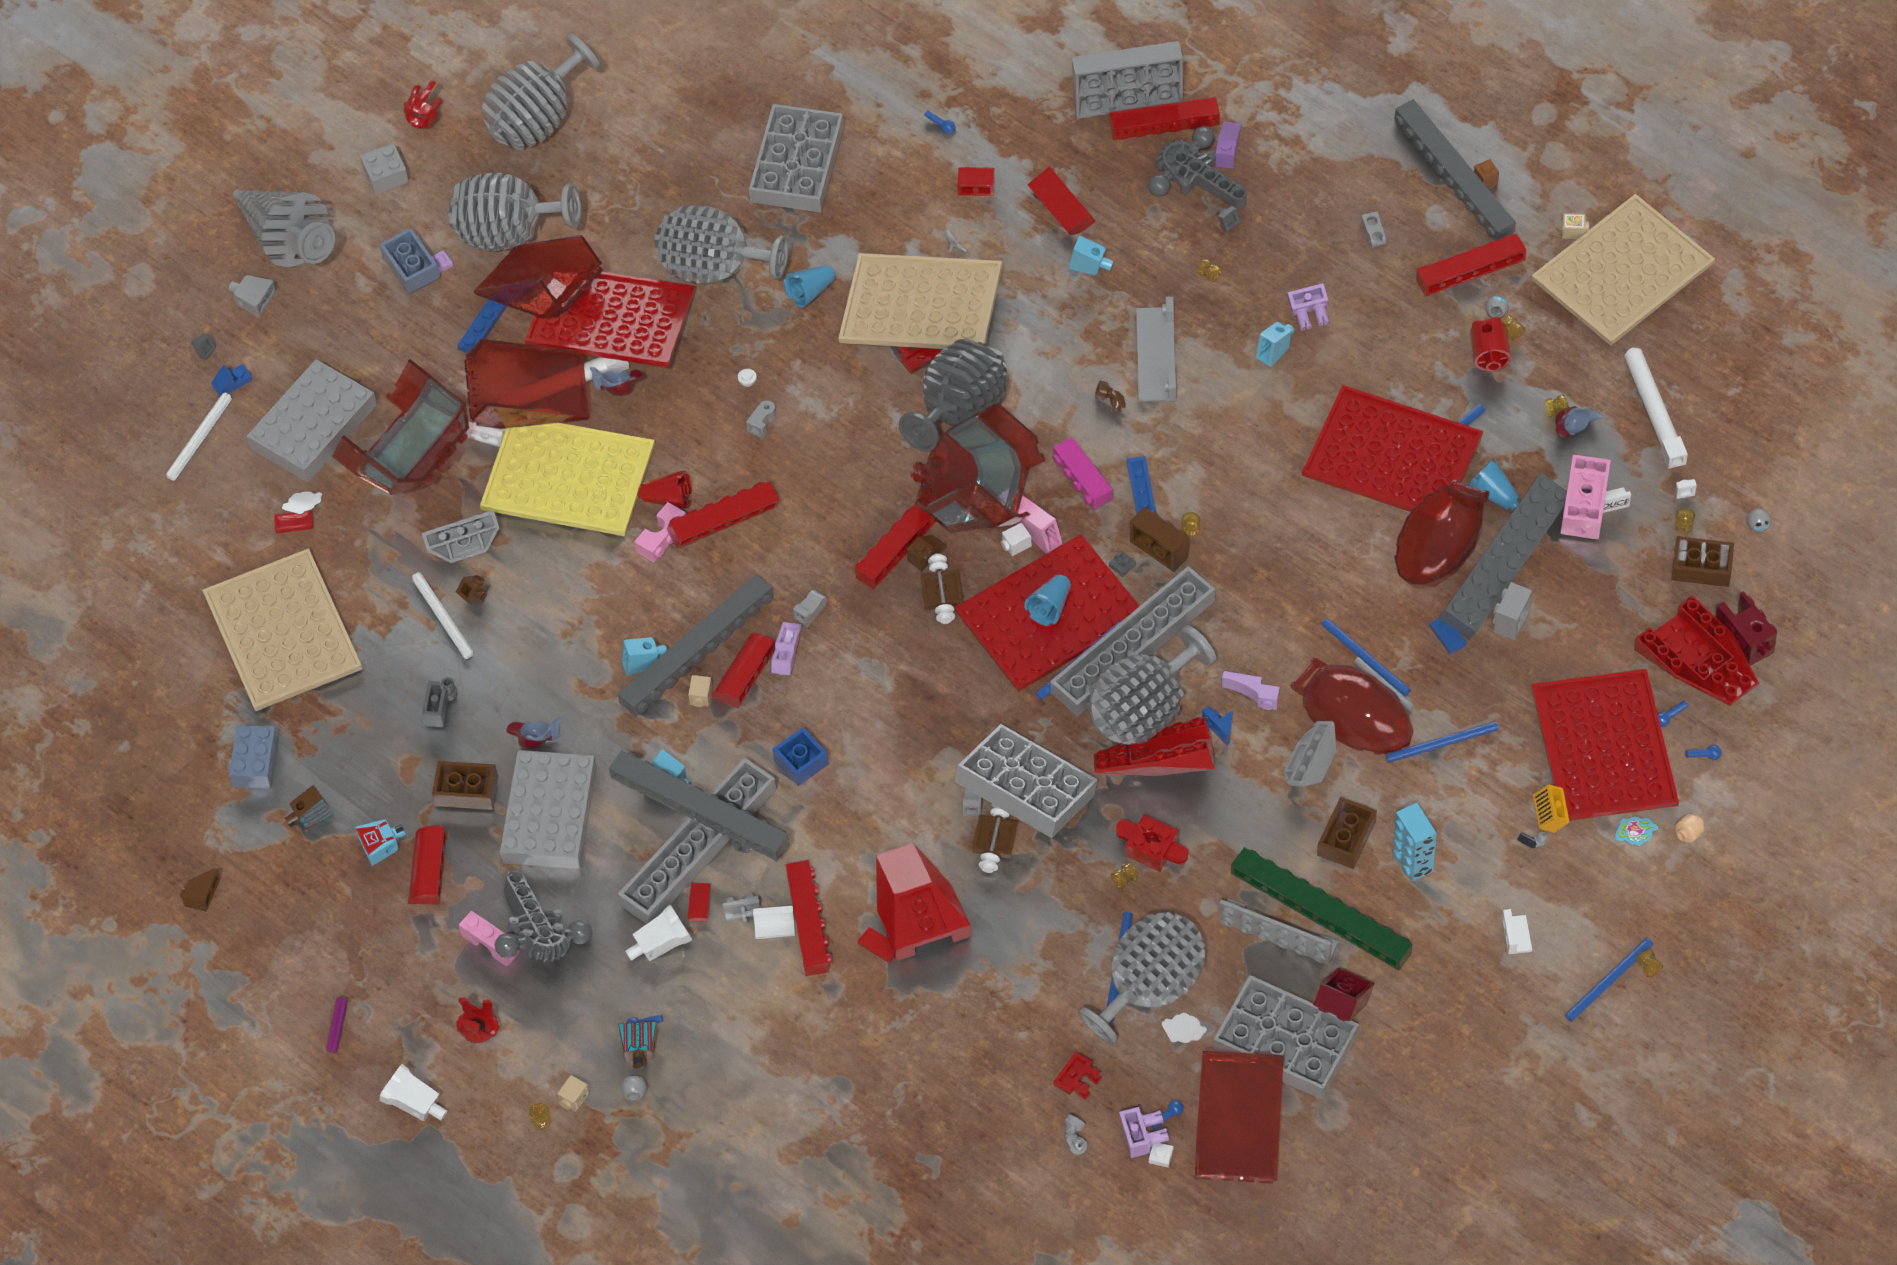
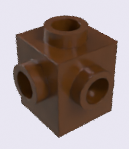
M479 575L464 576L456 593L467 603L482 602L486 598L490 586Z

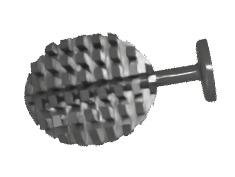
M965 338L954 341V343L938 353L927 367L923 379V396L928 415L924 416L918 412H908L899 420V430L906 442L917 450L929 452L939 442V434L934 425L938 419L946 424L956 425L965 429L972 428L989 417L1000 405L1007 390L1008 373L1002 352L991 348L983 342H975Z

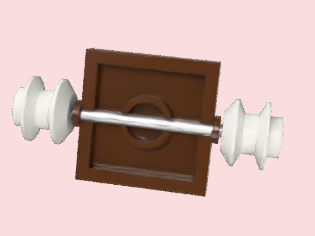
M934 554L928 559L931 573L920 574L925 610L935 609V613L938 614L936 616L938 622L948 624L955 618V614L952 613L954 611L953 606L963 603L958 569L946 571L948 569L947 557L942 554Z
M992 804L993 809L990 810V814L993 817L979 815L972 846V853L981 854L980 858L982 861L979 862V867L987 873H992L998 869L996 863L1000 861L999 857L1011 859L1018 827V821L1006 819L1010 814Z

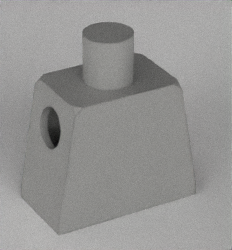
M246 275L241 283L232 281L229 285V291L234 293L236 304L257 317L261 316L276 292L272 280Z

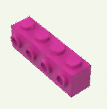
M1073 437L1053 447L1052 459L1057 466L1060 465L1064 476L1067 479L1070 478L1074 489L1082 494L1083 500L1087 505H1090L1095 510L1113 500V489Z

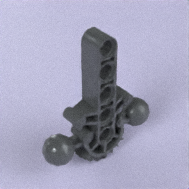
M1205 126L1198 127L1192 134L1191 143L1184 142L1182 138L1178 142L1174 139L1173 143L1167 142L1166 146H1162L1161 151L1158 152L1156 159L1157 169L1163 173L1154 174L1150 177L1147 187L1152 195L1159 197L1167 194L1170 189V180L1179 184L1180 192L1184 195L1188 194L1192 188L1198 185L1236 209H1243L1247 204L1246 189L1212 167L1216 164V152L1214 150H1209L1207 153L1198 152L1199 149H1207L1212 146L1215 136L1210 128Z
M511 871L507 874L504 893L517 917L509 918L507 933L499 935L495 940V951L498 955L510 958L515 956L519 949L524 948L529 958L534 957L536 961L540 959L544 963L546 960L553 962L554 959L559 960L561 956H565L570 946V940L575 944L581 945L590 940L593 933L592 927L588 922L576 920L570 924L568 929L563 930V925L561 924L563 912L560 909H554L553 911L542 910L523 874L518 871Z

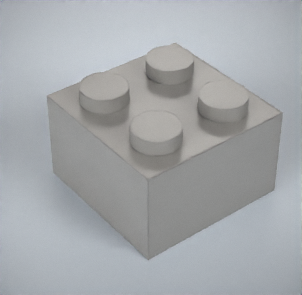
M394 143L360 155L363 170L374 194L409 182L405 166Z
M1511 582L1508 589L1504 588L1502 592L1501 603H1497L1493 612L1495 616L1492 624L1495 625V633L1516 640L1530 612L1532 590Z

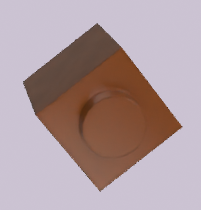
M1491 159L1474 166L1475 174L1488 189L1498 185L1499 170Z

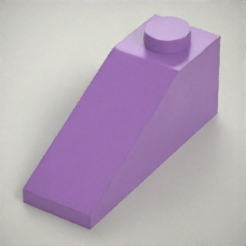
M1223 122L1216 150V167L1234 169L1241 131L1240 123Z

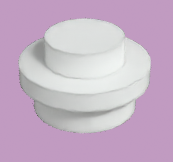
M744 369L738 374V381L745 387L752 386L757 379L756 373L751 369Z

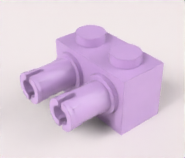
M1323 283L1288 292L1287 302L1292 316H1297L1301 331L1305 330V325L1307 330L1312 328L1308 317V312L1315 311L1318 326H1323V321L1325 325L1330 323L1325 309L1328 307V297Z
M1139 1107L1119 1112L1120 1125L1131 1158L1151 1153L1150 1147L1152 1145L1169 1141L1166 1128L1151 1133L1146 1132V1127L1163 1123L1160 1110L1146 1115L1141 1114Z

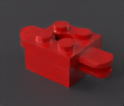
M1144 814L1138 824L1126 819H1122L1117 823L1116 836L1127 841L1125 844L1126 857L1158 872H1161L1167 860L1179 866L1187 862L1188 849L1178 844L1179 830Z

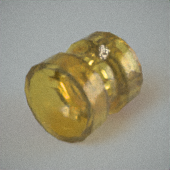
M1204 258L1197 269V274L1208 277V280L1215 282L1222 272V266L1213 264L1208 258Z
M1509 315L1502 320L1507 326L1508 337L1512 341L1519 339L1525 332V327L1521 323H1517V319L1513 315Z
M1563 394L1558 395L1555 399L1549 398L1544 401L1546 412L1550 418L1556 416L1562 409L1569 407L1567 399Z
M1681 508L1677 511L1674 527L1679 533L1687 534L1692 531L1695 520L1693 510Z
M1194 512L1185 513L1181 518V530L1189 538H1195L1200 533V517Z
M1125 862L1121 865L1120 870H1115L1111 873V878L1120 889H1124L1128 886L1129 881H1134L1138 878V873L1129 862Z
M1651 949L1639 954L1635 960L1643 968L1646 977L1656 975L1663 968L1662 963L1656 960L1655 954Z
M536 1103L531 1106L529 1116L532 1126L538 1130L546 1129L551 1123L548 1107L543 1103Z

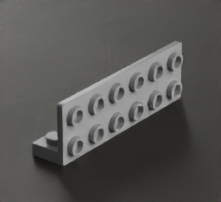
M1166 297V304H1162V308L1136 309L1139 402L1176 401L1173 297Z
M1229 898L1227 901L1220 900L1219 922L1227 927H1235L1245 934H1253L1263 941H1271L1281 948H1289L1299 955H1307L1320 963L1325 962L1329 964L1337 949L1339 941L1322 934L1317 937L1247 910V905Z

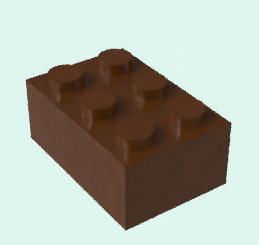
M1143 507L1130 521V542L1171 571L1175 572L1188 559L1189 537L1187 534L1173 527L1169 521L1160 518L1155 511Z
M1677 536L1671 580L1729 587L1734 543Z
M438 761L432 791L435 806L493 810L498 781L496 764Z
M1340 797L1318 842L1317 856L1354 869L1376 823L1377 810Z

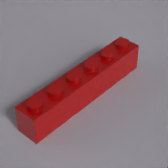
M1216 97L1109 112L1113 140L1177 132L1186 129H1196L1202 126L1212 127L1220 125V112Z
M1517 233L1507 235L1497 241L1488 242L1486 245L1474 247L1469 251L1457 253L1450 258L1441 259L1436 263L1417 269L1416 281L1426 297L1525 261L1527 249Z
M770 481L765 483L759 482L751 489H742L734 496H725L717 503L710 502L702 509H693L685 516L672 518L668 524L667 531L676 548H680L777 507L780 499Z
M928 492L919 496L914 505L904 512L902 518L892 525L891 530L886 535H882L879 543L869 549L865 558L857 562L855 565L856 579L874 590L907 554V548L918 537L924 536L945 513L944 503Z
M809 860L785 864L805 976L828 973V965L832 964L830 952L826 953L825 947L829 946L827 935L823 936L822 930H825L824 918H819L822 908L821 902L816 901L815 897L819 895L817 884H813L812 879L816 878L814 867H810Z

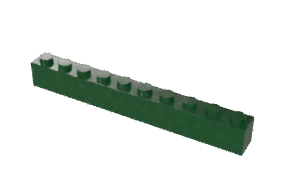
M1244 847L1232 862V875L1399 971L1412 954L1413 944L1407 938L1396 935L1388 927H1382L1374 919L1360 914L1357 909L1344 905L1338 898L1330 897L1322 889L1311 886L1305 879H1299L1289 870L1278 867L1272 860L1259 856L1256 851Z

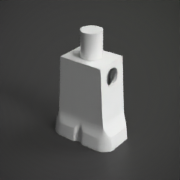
M669 905L658 917L633 934L637 944L627 949L626 953L631 961L643 953L651 961L678 945L692 941V938L672 906Z
M403 1064L400 1065L380 1094L381 1102L394 1105L422 1121H425L429 1114L442 1121L448 1110L437 1104L439 1093L413 1076Z

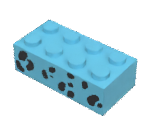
M1415 803L1396 812L1392 850L1393 857L1396 861H1400L1404 874L1409 876L1412 882L1433 872L1437 837L1436 831L1418 803Z

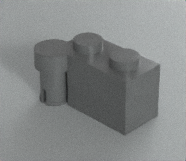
M443 678L441 685L440 682L428 681L422 710L425 726L444 727L448 703L458 695L452 678Z

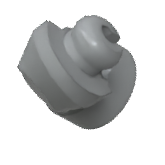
M1068 1114L1064 1120L1066 1125L1065 1141L1069 1146V1150L1079 1155L1086 1151L1087 1141L1078 1137L1076 1132H1082L1086 1124L1075 1116Z

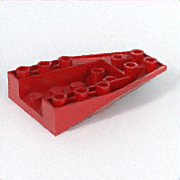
M1694 596L1682 603L1678 608V614L1656 631L1649 628L1636 637L1634 647L1636 652L1674 678L1729 706L1759 685V681L1733 633Z
M1196 717L1189 722L1174 723L1169 727H1165L1160 732L1156 731L1157 734L1153 738L1147 739L1148 741L1144 743H1131L1130 745L1120 743L1100 750L1094 754V772L1099 774L1161 776L1215 769L1212 736L1206 717Z
M914 843L876 855L877 913L896 961L914 956L915 947L948 936L951 937L952 942L972 936L971 924L952 885Z

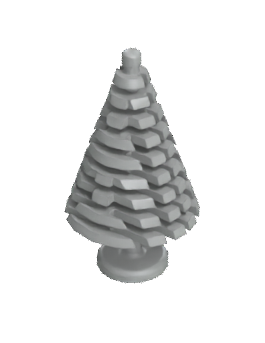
M239 189L233 192V198L252 228L251 230L259 241L265 255L271 257L269 260L275 265L289 268L301 265L304 262L316 264L322 262L332 252L335 245V233L333 228L328 225L329 219L317 215L328 214L325 205L314 202L322 201L316 195L304 192L241 191Z

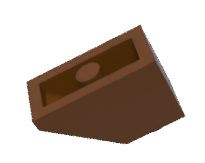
M934 535L918 537L907 548V560L920 571H923L929 565L928 559L934 554H940L947 548V545Z
M213 868L188 880L186 887H183L181 891V898L185 907L207 912L221 879L218 869Z

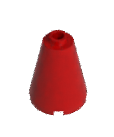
M684 470L642 483L641 487L638 488V496L643 502L665 505L669 502L679 508H688L692 499L688 500L689 494H692L690 476L685 474L686 471Z

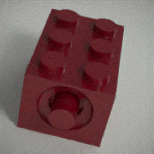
M1744 591L1740 592L1737 615L1731 611L1725 602L1718 605L1716 618L1733 633L1750 666L1774 653L1777 629L1767 621L1764 612L1758 610L1751 596H1747Z

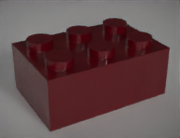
M1338 967L1320 984L1313 1006L1318 1007L1321 1012L1336 1015L1339 1020L1350 1022L1367 1005L1375 983Z

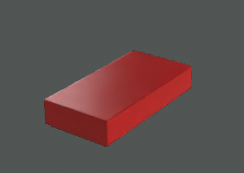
M307 510L302 514L294 512L275 514L276 534L313 529L312 511Z
M691 883L688 921L708 922L711 884Z
M868 927L857 941L859 945L889 964L895 958L888 938L871 927Z

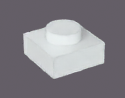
M1695 479L1676 482V499L1695 496L1697 486Z
M1162 1143L1154 1144L1151 1149L1149 1163L1169 1168L1174 1146Z

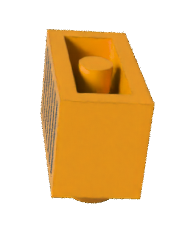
M1548 784L1533 794L1540 830L1555 833L1570 823L1563 788Z

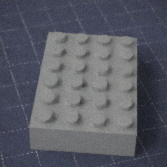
M1179 41L1072 57L1073 104L1076 118L1183 102V57Z
M773 104L749 187L750 202L821 213L844 130L843 114Z
M315 359L246 436L249 447L290 473L309 482L376 407L377 403L374 392Z
M1000 724L958 765L955 782L1053 838L1094 797L1098 779Z
M517 751L500 849L502 863L580 869L597 769L595 756Z
M1249 975L1214 1038L1213 1050L1323 1100L1358 1036L1359 1024L1353 1021H1342L1334 1014L1321 1012L1318 1007L1313 1006V1003Z

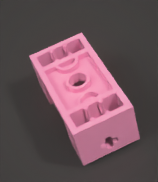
M1573 455L1561 534L1599 540L1611 460ZM1582 489L1591 490L1592 492L1584 493Z

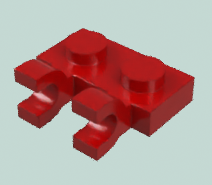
M898 346V353L901 355L900 361L910 374L930 364L935 356L940 353L939 349L916 348L911 351L908 347Z
M1075 1052L1055 1078L1053 1085L1069 1095L1075 1091L1081 1098L1086 1100L1090 1095L1088 1091L1089 1086L1081 1083V1080L1084 1076H1087L1091 1082L1098 1085L1102 1079L1099 1076L1101 1071L1092 1068L1093 1062L1090 1059Z

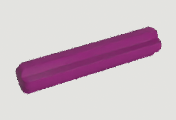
M338 997L335 1002L326 1045L327 1052L336 1053L338 1050L347 1007V999L344 997Z

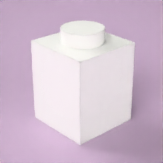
M1020 523L1002 532L1001 545L1005 551H1009L1011 556H1014L1032 546L1031 535L1024 525Z

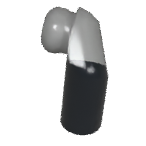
M1521 832L1517 841L1530 848H1536L1547 843L1548 835L1545 832H1539L1537 836L1530 837Z

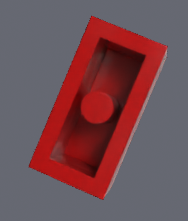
M958 167V195L994 196L995 168Z

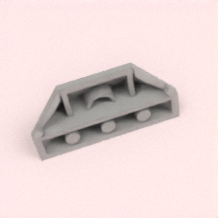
M494 510L421 534L426 550L429 553L449 563H454L487 552L499 530V525Z
M1317 721L1313 725L1314 727L1307 731L1298 741L1283 772L1289 786H1307L1322 782L1337 751L1333 721Z

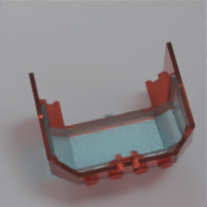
M411 359L408 360L398 381L394 384L397 387L392 394L389 392L385 397L402 411L400 415L383 432L369 451L366 449L363 451L343 435L332 455L335 460L350 472L390 495L420 488L424 483L428 484L434 477L432 473L436 469L440 471L446 463L445 461L456 452V445L458 443L462 445L468 437L466 433L469 430L466 403Z
M998 402L947 429L939 439L937 446L930 451L927 464L925 465L922 462H915L913 464L914 470L910 476L915 482L921 483L915 505L949 533L1013 525L1030 516L1031 514L1028 512L1018 514L1029 469L1045 461L1043 453L1039 452L1036 445L1039 443L1037 436Z

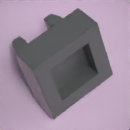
M1231 206L1228 209L1222 208L1217 211L1222 230L1227 232L1240 223L1235 207Z
M205 333L199 338L195 337L191 342L199 357L205 360L216 348L209 334Z
M1123 551L1116 554L1109 562V567L1122 577L1136 566V561Z

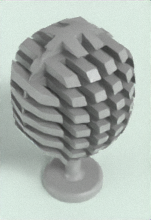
M570 33L566 37V41L574 53L556 70L541 64L543 68H540L533 60L527 61L525 65L518 64L514 66V70L509 69L505 71V76L500 75L497 78L496 82L498 84L493 83L490 86L491 92H487L485 95L486 104L484 102L482 104V113L487 119V122L483 119L486 129L494 140L509 147L506 144L508 142L519 151L525 148L522 144L523 142L530 148L536 145L535 139L538 142H542L546 139L545 135L550 136L554 132L552 127L558 128L561 123L559 119L563 120L565 116L564 108L567 109L568 99L563 90L566 92L567 90L562 78L581 60L593 69L600 65L594 53L577 36Z
M487 173L486 175L480 174L467 178L455 185L454 195L449 204L448 216L451 228L468 246L483 251H501L502 249L507 250L512 249V247H518L525 244L526 241L528 242L533 239L539 215L543 213L562 212L563 219L568 227H578L581 220V200L575 184H566L561 193V201L539 203L536 194L522 179L511 174Z
M707 205L679 206L677 210L670 213V216H664L655 234L657 261H662V265L670 275L695 284H718L723 282L732 273L737 274V270L745 257L769 261L771 277L779 280L782 278L787 265L789 244L788 238L780 235L775 239L771 250L747 247L744 229L739 228L740 225L734 220V216Z
M1186 625L1180 632L1186 649L1169 663L1156 656L1139 654L1122 657V659L1107 668L1096 679V682L1091 683L1089 693L1093 694L1090 696V701L1085 704L1088 711H1090V720L1096 731L1113 743L1130 745L1131 743L1147 742V739H1151L1157 734L1156 731L1160 732L1164 729L1165 726L1174 720V716H1178L1180 706L1176 705H1178L1179 698H1182L1184 695L1182 689L1179 688V678L1176 672L1193 657L1205 665H1212L1216 661V654L1205 637L1195 628Z
M1169 912L1166 914H1148L1142 920L1133 924L1124 933L1123 937L1120 938L1111 956L1113 960L1111 962V976L1119 995L1099 1016L1088 1008H1081L1078 1011V1015L1086 1026L1103 1041L1114 1045L1118 1038L1108 1024L1128 1002L1149 1009L1150 1007L1170 1006L1175 1000L1183 997L1192 988L1193 984L1196 983L1205 965L1203 960L1205 959V950L1203 949L1205 945L1195 924L1183 916Z

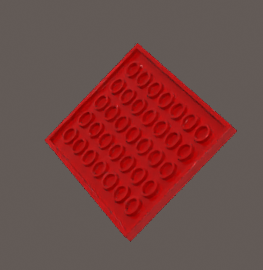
M554 264L526 335L525 346L669 368L696 292V286Z
M1342 385L1302 470V476L1444 523L1482 439L1483 431Z
M1080 534L955 606L954 609L1019 692L1077 658L1119 621H1123L1140 606L1083 535ZM1064 575L1070 581L1071 587L1059 620L1056 624L1050 623L1048 626L1037 623L1030 617L1031 613L1029 610H1025L1027 597L1054 576Z
M1647 669L1532 684V693L1553 785L1563 788L1569 821L1679 806V799Z

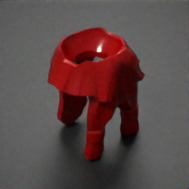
M430 81L425 90L420 94L418 93L421 86L415 85L408 101L403 103L405 118L412 127L423 129L436 122L437 111L443 102L442 99L439 97L430 104L425 103L436 84L435 81ZM415 113H418L423 116L420 118L416 116Z
M466 997L459 998L458 1002L462 1006L464 1013L456 1021L457 1031L471 1043H483L494 1037L500 1026L498 1025L497 1017L493 1014V1004L490 999L483 1000L481 1003L483 1006L478 1008L470 1004L469 999ZM475 1020H481L485 1023L483 1031H480V1024L475 1022Z

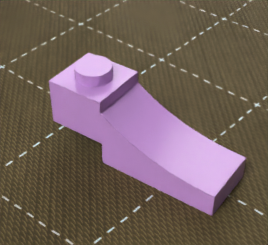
M782 623L775 643L771 673L791 675L802 624Z
M1227 671L1223 672L1222 688L1231 689L1250 697L1258 703L1257 707L1265 710H1277L1280 687L1262 684V677Z

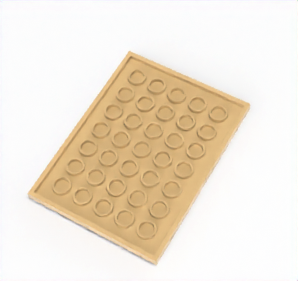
M1634 194L1535 272L1531 280L1611 346L1713 265L1715 258L1638 195Z
M859 253L838 338L839 343L944 349L958 339L967 338L986 344L1003 263L1002 261Z
M309 549L202 590L255 712L363 669Z

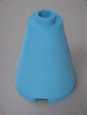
M828 265L791 272L785 276L786 279L783 281L785 292L789 299L793 298L796 301L793 303L795 306L805 307L834 281L835 272Z
M1494 459L1467 485L1471 490L1506 511L1509 508L1513 510L1519 504V495Z
M1056 575L1027 597L1025 610H1029L1031 613L1030 617L1034 621L1048 626L1050 623H1053V625L1057 623L1071 587L1068 578L1064 575Z

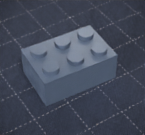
M412 228L379 244L382 258L408 294L440 278L437 263Z
M237 725L229 771L232 787L271 788L278 745V735L275 726Z

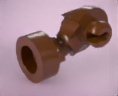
M1102 380L1098 382L1095 398L1104 400L1106 397L1110 398L1111 411L1120 413L1121 407H1126L1124 396L1119 391L1113 390L1108 382Z

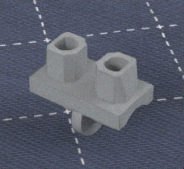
M748 893L743 896L744 899L736 900L733 897L726 898L725 903H723L726 922L742 919L743 923H747L746 917L753 916V909L760 908L758 896Z

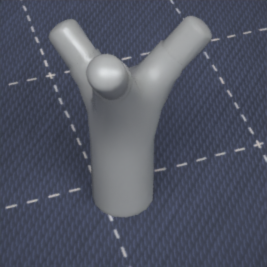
M951 231L945 232V236L950 243L949 253H952L954 247L965 253L967 252V249L955 239Z

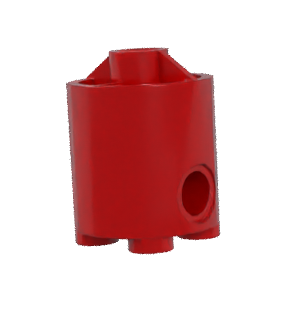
M1499 317L1474 321L1470 329V338L1475 366L1484 371H1496L1506 367L1511 362V352L1505 323Z

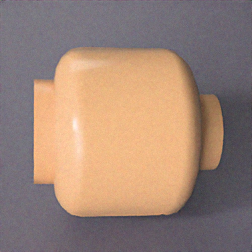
M1684 815L1675 825L1678 839L1686 843L1695 842L1704 832L1703 820L1698 815Z

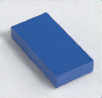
M1440 619L1429 623V627L1449 654L1466 647V641L1457 630L1449 627Z

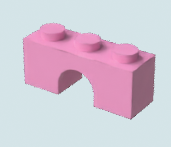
M667 502L656 515L658 526L663 529L659 532H650L644 529L634 541L636 553L652 562H655L658 557H662L667 546L673 543L667 531L670 520L676 516H685L686 512Z
M470 911L459 924L462 937L476 946L479 943L485 945L491 952L492 957L505 966H508L520 953L518 951L515 956L510 958L498 955L495 951L494 943L498 936L504 932L473 911Z

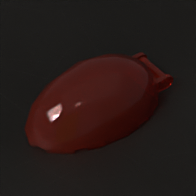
M1454 479L1449 487L1448 485H1443L1434 493L1426 495L1423 501L1417 507H1414L1407 516L1398 535L1396 555H1394L1398 575L1414 588H1432L1456 574L1474 552L1482 534L1483 506L1489 497V491L1473 488Z
M1313 657L1310 661L1311 664L1296 682L1291 683L1290 687L1303 696V707L1312 722H1334L1336 741L1354 750L1374 752L1375 755H1384L1410 746L1414 730L1408 712L1397 694L1374 675L1353 666L1327 665L1318 658ZM1316 668L1319 669L1314 673L1306 687L1302 686L1306 682V680L1311 676V674L1316 670Z

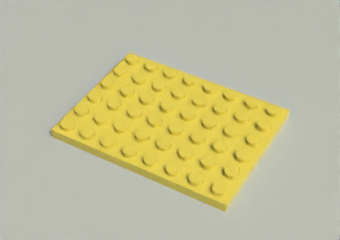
M511 414L480 504V509L484 511L494 510L495 513L626 536L638 499V488L643 483L655 446V440Z

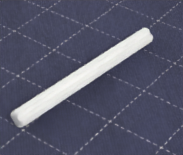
M222 393L166 473L168 479L176 480L232 400L230 394Z
M420 572L413 574L412 578L415 585L465 659L472 657L473 650Z

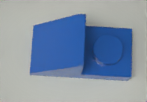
M243 364L230 371L223 365L211 382V385L220 397L224 392L228 394L251 382L252 377Z
M1209 706L1205 707L1202 710V718L1206 717L1209 728L1226 745H1229L1233 711H1230L1221 718L1217 711L1212 710Z

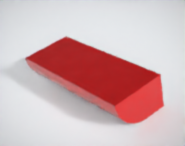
M1050 166L1027 184L1068 234H1079L1096 222Z
M751 633L711 697L739 708L775 651L774 639L759 633Z
M426 826L419 828L415 832L408 904L439 905L446 844L444 826Z

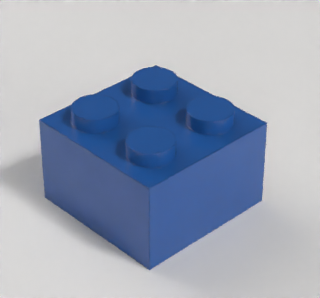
M803 727L772 749L774 761L797 786L828 765L827 752Z

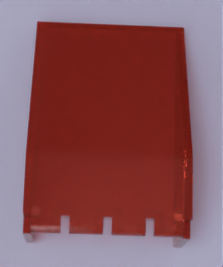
M582 235L522 244L514 247L473 292L480 297L542 319L558 317L564 314L572 306V303L603 272L602 267H600L602 262Z
M480 339L466 354L467 359L464 360L465 373L467 374V390H470L467 392L468 405L471 407L469 408L470 422H475L476 426L505 429L588 420L590 418L583 353L581 351Z
M1202 1051L1195 1151V1176H1199V1179L1213 1180L1214 1175H1218L1217 1180L1234 1181V1176H1238V1182L1254 1183L1255 1177H1259L1258 1183L1273 1184V1181H1277L1284 1055Z

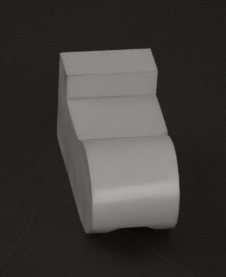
M1378 212L1362 215L1360 225L1365 232L1370 248L1386 245L1385 233Z
M763 401L759 404L746 421L747 432L762 439L766 436V426L776 417L773 402Z
M813 589L800 605L797 604L793 608L794 619L808 628L823 610L828 598Z
M966 789L963 800V814L969 816L981 815L982 797Z

